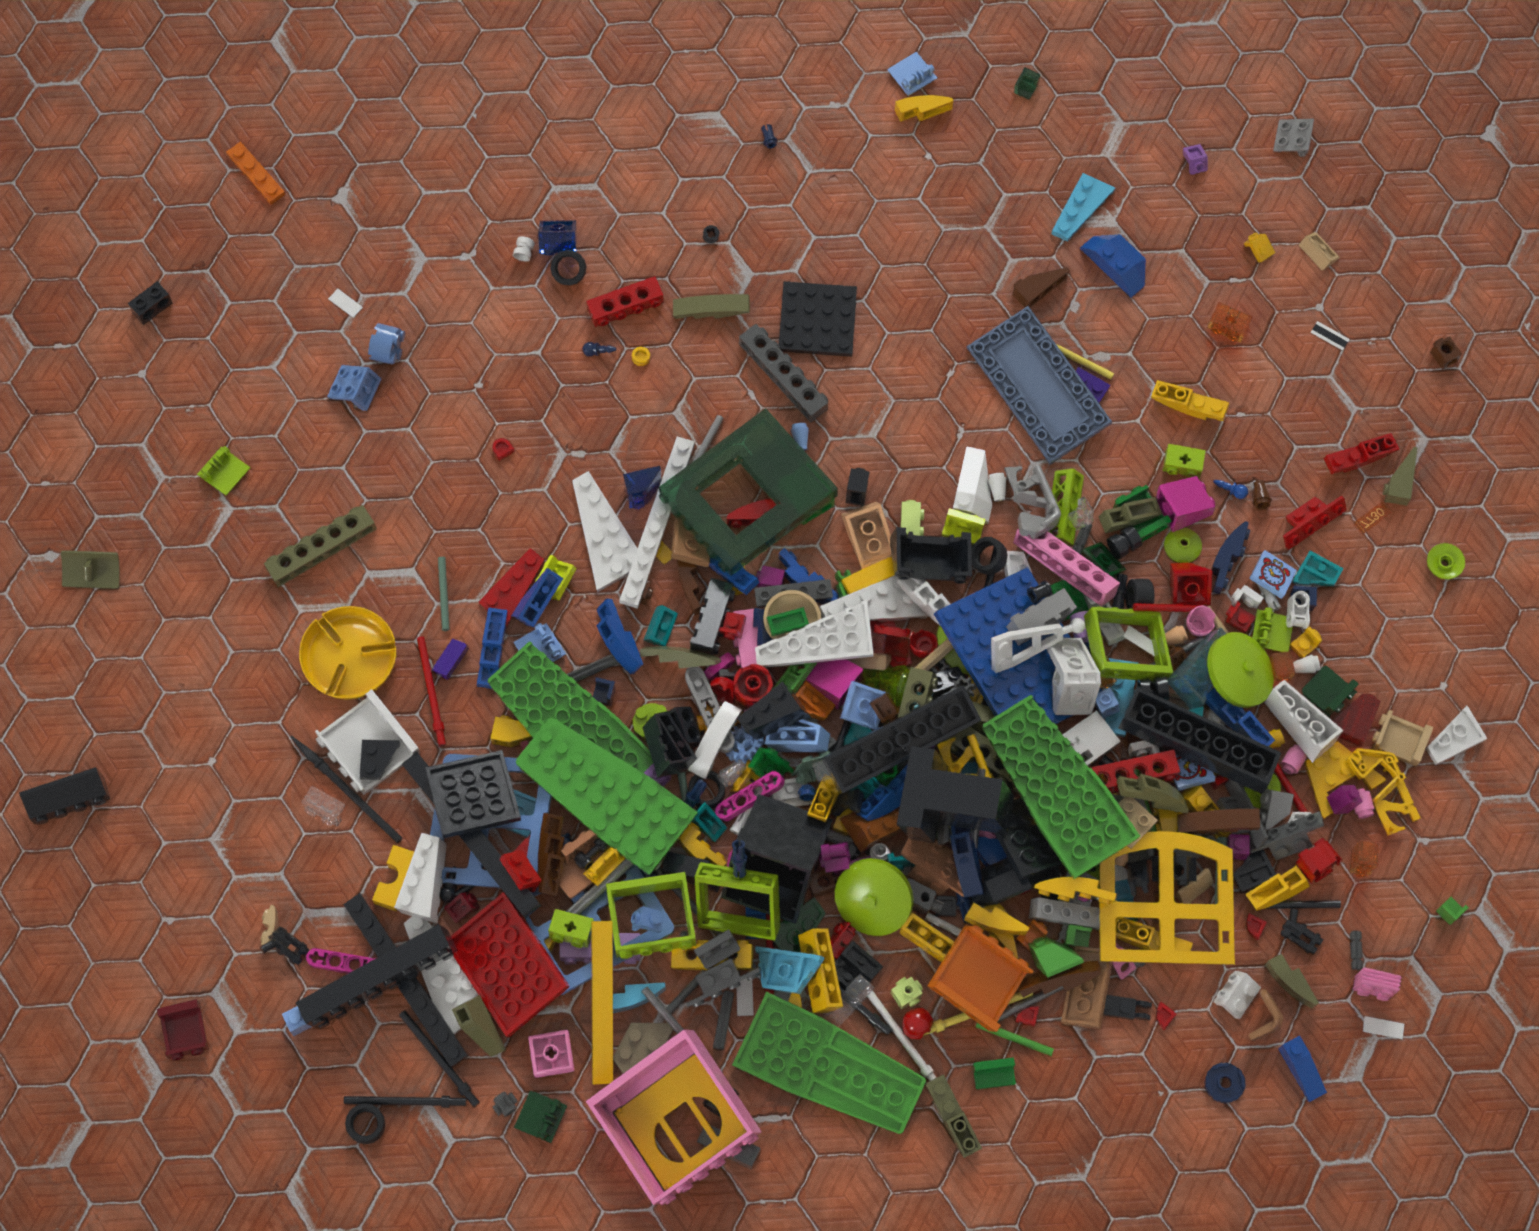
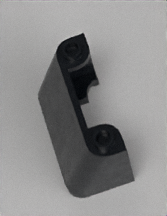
M896 527L890 536L894 574L900 580L915 578L954 581L956 584H964L972 577L971 533L962 532L961 537L955 538L954 535H950L948 538L913 535V532L910 531L907 534L906 528Z

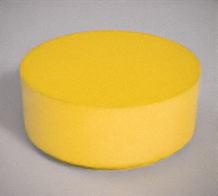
M645 347L635 348L632 352L633 363L637 366L647 365L650 361L649 350Z

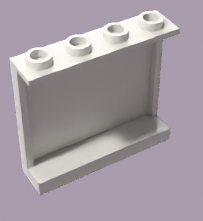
M372 689L366 693V699L321 732L315 731L317 735L315 740L321 748L326 747L328 749L327 755L332 762L335 763L337 761L341 766L338 768L345 778L349 776L352 780L351 786L356 792L361 791L363 795L403 766L402 763L414 753L418 752L420 754L417 745ZM362 740H400V747L395 751L390 764L385 768V772L380 780L360 779Z

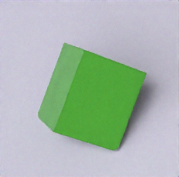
M1450 897L1436 912L1451 925L1469 907L1465 905L1462 908Z
M1068 924L1064 945L1088 947L1092 928Z

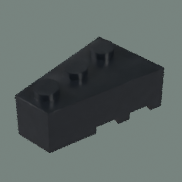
M782 681L737 719L745 731L758 740L777 732L779 728L786 725H794V722L803 718L806 720L811 718V716L794 691Z

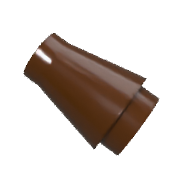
M1263 480L1255 481L1253 483V505L1257 509H1266L1270 507L1272 499L1265 486V482Z

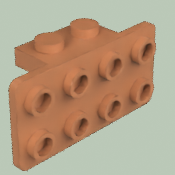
M591 829L580 833L575 841L568 842L561 850V856L565 857L559 887L570 899H573L593 884L591 880L583 875L586 870L580 869L574 861L575 856L582 851L586 854L595 845L593 841L596 838L599 839ZM600 851L591 860L595 862L604 852Z
M908 837L901 851V855L915 864L910 869L908 876L916 882L936 891L938 896H941L948 888H951L964 897L953 851L945 845H938L936 839L935 843L911 840Z

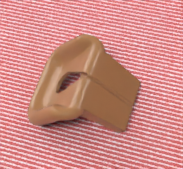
M1266 989L1260 991V996L1274 1020L1250 1033L1249 1037L1252 1041L1279 1030L1282 1026L1283 1015Z

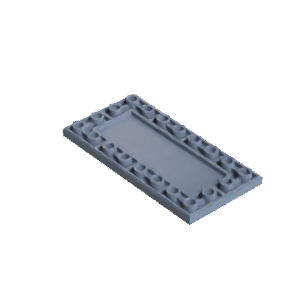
M1029 306L966 346L1050 465L1112 424L1111 419Z

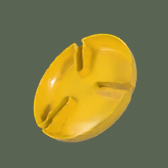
M356 606L334 608L323 613L321 619H315L306 629L300 643V665L305 677L321 693L337 699L361 698L366 696V693L371 689L375 691L381 687L390 676L396 660L395 638L388 624L379 615L368 609Z

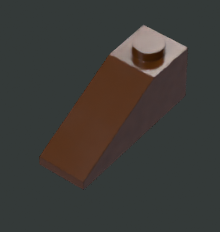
M1066 267L1030 275L1023 280L1019 279L1013 286L1012 295L1024 307L1029 306L1030 308L1066 280L1070 269Z

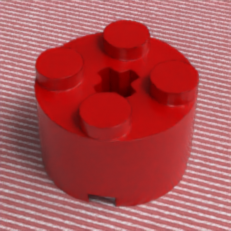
M758 664L742 667L734 677L735 698L741 705L748 708L773 689L771 675L765 667Z
M1321 838L1314 843L1312 849L1308 850L1307 848L1298 855L1299 859L1296 861V866L1309 882L1313 884L1314 881L1317 883L1334 871L1332 869L1333 865L1339 866L1343 859L1327 840L1325 841L1324 838Z

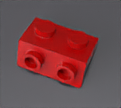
M518 850L503 854L500 861L519 890L528 888L530 892H535L542 880L523 851Z

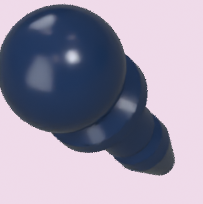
M587 342L583 345L582 351L584 355L591 357L594 355L599 356L600 353L614 352L616 347Z

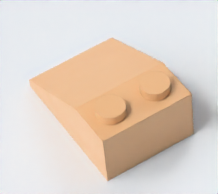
M874 502L841 514L861 569L892 557L890 549L891 535L880 503Z

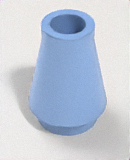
M793 424L790 431L796 451L808 450L809 428L807 424Z

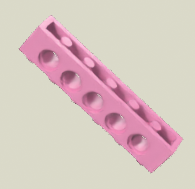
M1019 528L1017 529L1013 541L1015 545L1101 607L1116 596L1120 582L1047 531L1041 536L1032 539L1030 535H1020Z

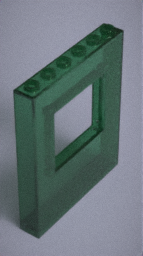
M766 408L659 487L660 500L665 505L668 504L671 507L672 514L676 518L680 517L685 529L688 532L692 531L694 533V538L698 544H703L707 548V554L712 559L715 558L719 562L718 566L724 573L727 571L730 576L838 496V488ZM741 464L775 502L776 506L735 535L700 493Z

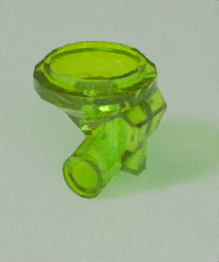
M905 665L886 668L885 670L864 668L862 684L875 689L884 688L896 707H898L902 703L910 669Z

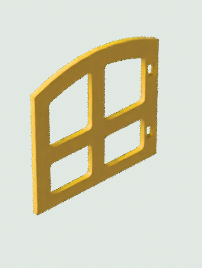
M1170 831L1146 832L1131 849L1126 846L1099 864V889L1115 893V858L1140 850L1153 848L1158 850V903L1111 901L1109 905L1099 902L1101 962L1235 964L1233 849L1216 841L1187 833ZM1174 849L1196 853L1217 862V904H1182L1174 901ZM1221 870H1227L1228 882L1221 881ZM1116 918L1158 919L1160 931L1159 950L1117 949L1115 936ZM1175 919L1216 920L1218 922V951H1177L1175 949L1174 936ZM1229 931V944L1223 943L1222 932Z

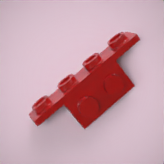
M1340 496L1326 505L1317 497H1313L1288 514L1286 520L1294 528L1283 535L1285 548L1290 550L1339 515H1342L1347 510L1345 498Z

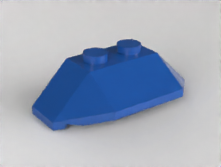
M1121 234L1093 236L1080 247L1130 298L1144 288L1146 258Z

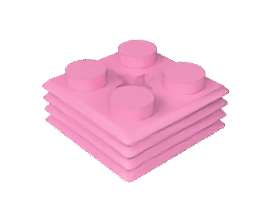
M1364 967L1354 976L1355 983L1352 989L1357 991V994L1360 996H1369L1370 994L1377 996L1378 1000L1389 1001L1400 990V979L1402 977Z
M568 1030L528 1037L535 1078L574 1071ZM550 1049H553L555 1053L557 1052L554 1058L546 1056Z

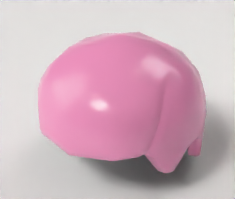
M1204 605L1195 607L1186 618L1187 629L1195 636H1207L1215 627V613Z

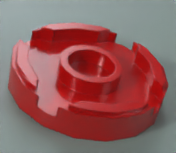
M874 624L872 631L900 637H910L911 634L910 629L905 628L904 630L882 624Z

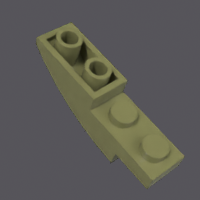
M1140 774L1138 779L1119 776L1116 781L1121 796L1148 800L1151 802L1152 807L1182 813H1188L1189 811L1183 795L1176 788L1158 778Z
M944 1074L925 1083L937 1112L963 1158L982 1149Z

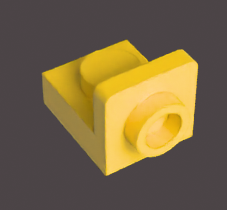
M1309 626L1303 634L1290 644V647L1300 658H1304L1322 642L1321 635L1317 630Z

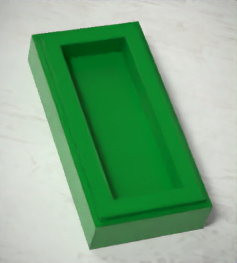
M804 607L766 618L772 637L802 629L809 624Z

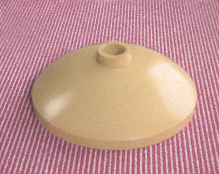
M786 590L773 596L767 603L763 615L764 627L769 636L774 640L786 636L790 632L772 637L766 620L768 616L804 607L809 624L820 620L821 612L815 600L806 593L797 590Z

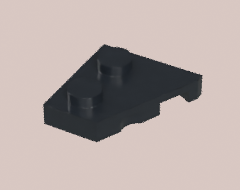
M362 740L360 779L380 780L385 772V768L390 764L395 751L400 747V740Z
M1264 849L1251 853L1233 874V879L1242 894L1255 889L1275 876L1276 873Z

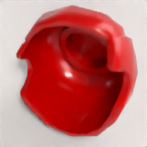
M923 629L916 633L912 632L908 639L910 651L919 658H926L938 647L937 637L932 632L924 631Z
M715 677L709 682L712 691L717 696V701L722 703L726 701L730 704L735 702L734 682L731 679Z
M915 1007L907 1011L902 1022L904 1034L910 1039L919 1040L922 1039L924 1034L930 1033L933 1025L931 1013L921 1007Z

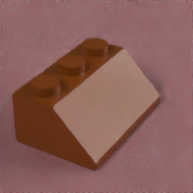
M900 806L892 812L870 821L861 818L855 812L840 818V821L860 852L903 832L897 826Z

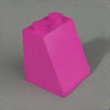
M1197 476L1162 484L1158 487L1156 500L1164 517L1168 515L1171 519L1169 527L1172 532L1213 515L1216 506L1215 501L1211 496H1208L1205 484L1199 481Z
M846 659L817 662L805 681L809 682L836 705L835 708L839 710L846 700L851 681L858 683L862 681L863 669Z

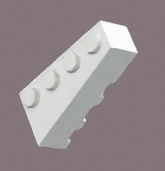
M1285 680L1273 688L1265 701L1268 708L1312 763L1333 746L1343 732L1338 725Z
M421 833L394 906L402 914L438 923L440 887H442L441 877L447 845L439 837Z

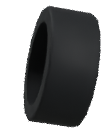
M566 250L555 255L550 269L552 276L557 282L570 286L579 283L584 278L587 266L584 258L579 253ZM565 257H572L579 263V272L574 278L566 279L558 272V264Z
M983 537L977 540L971 548L972 566L985 575L998 573L1007 562V549L993 537ZM989 546H995L997 554L994 561L987 566L981 565L980 556L982 552Z
M710 771L706 779H711L717 784L718 794L709 801L700 799V802L696 804L699 808L704 802L711 809L715 808L725 797L723 778L714 771ZM695 774L689 782L688 792L692 791L699 779L703 780L704 778Z
M365 1103L352 1108L345 1121L347 1133L354 1141L360 1144H370L377 1141L382 1136L386 1124L380 1110L372 1104ZM362 1112H370L377 1118L376 1130L367 1136L356 1133L353 1126L354 1119Z

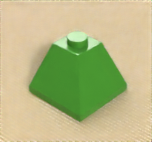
M1048 937L1036 938L1032 943L1028 944L1035 966L1047 978L1084 963L1083 958L1071 947Z

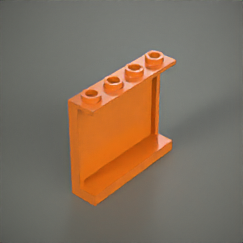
M965 925L927 987L988 1031L997 1032L1001 1026L997 1022L1026 974H1032L1034 971L1028 967L1029 964L1026 961L1015 958L1013 956L1014 953L1010 949L999 946V942L995 938L984 935L980 927Z

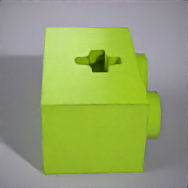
M1168 444L1165 451L1163 471L1170 475L1181 474L1186 475L1188 478L1195 476L1200 478L1206 450Z
M555 909L548 930L549 938L557 943L567 942L577 948H588L591 940V921H594V919Z

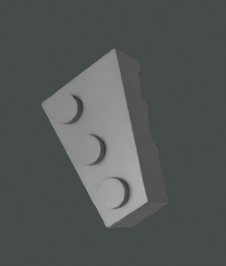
M1065 588L1052 596L1044 598L1036 606L1028 607L1023 614L1017 613L1010 618L1011 622L1006 628L1010 632L1063 622L1077 606ZM1032 637L1018 639L1015 641L1019 646L1027 642L1028 640L1032 639Z

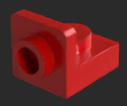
M1237 602L1235 607L1231 605L1225 615L1228 616L1226 623L1245 634L1256 616L1240 607L1241 603Z
M726 612L723 627L719 628L723 638L728 640L741 639L746 616Z

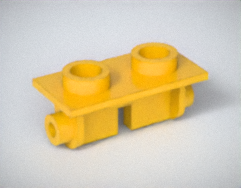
M750 760L743 765L741 775H738L733 780L731 792H739L752 784L749 781L750 779L756 781L760 778L748 767L751 762Z
M609 847L583 875L596 886H599L625 858L619 854L617 848Z

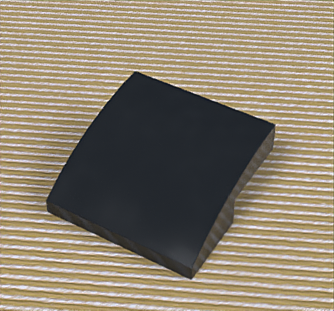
M854 941L835 961L839 985L855 999L884 967Z

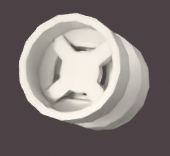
M518 237L516 242L517 248L514 249L513 257L520 261H530L531 250H533L535 242L528 237Z

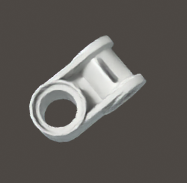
M1304 591L1294 593L1287 601L1286 626L1288 628L1297 626L1307 629L1309 627L1310 598ZM1295 598L1300 599L1301 605L1297 604Z

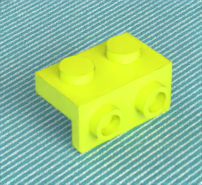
M949 508L942 536L948 538L950 535H954L955 538L961 537L962 532L971 533V545H973L980 539L986 519Z
M550 555L538 578L546 568H549L563 578L551 598L560 601L577 568L572 564L558 561L555 556Z

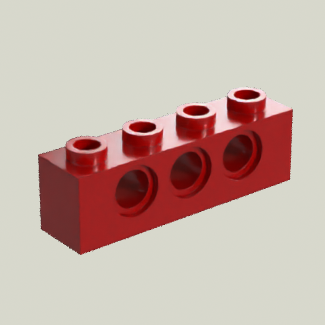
M656 276L589 299L586 301L592 322L597 327L605 326L614 320H622L633 313L639 314L644 309L650 307H658L661 303H664V297ZM645 295L647 298L641 299L639 296ZM624 301L630 302L628 305L621 304ZM608 307L612 308L611 311H605L604 309Z

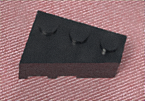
M668 711L655 713L642 727L657 778L685 772L697 759Z

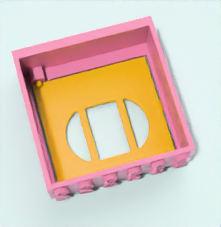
M694 1030L681 1031L586 1101L653 1205L660 1204L662 1206L670 1204L676 1199V1194L684 1193L691 1189L693 1182L706 1178L709 1175V1170L718 1169L726 1163L724 1159L739 1154L742 1151V1146L751 1145L759 1139L757 1135L762 1133ZM693 1097L705 1098L717 1107L722 1120L719 1136L716 1135L694 1102ZM684 1102H687L712 1140L711 1144L693 1157L688 1155L665 1120V1116ZM658 1123H660L683 1158V1162L671 1161L659 1151L655 1141V1130Z

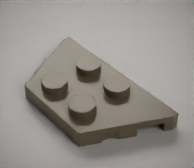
M631 1023L613 1056V1061L622 1074L669 1040L673 1028L668 1023Z

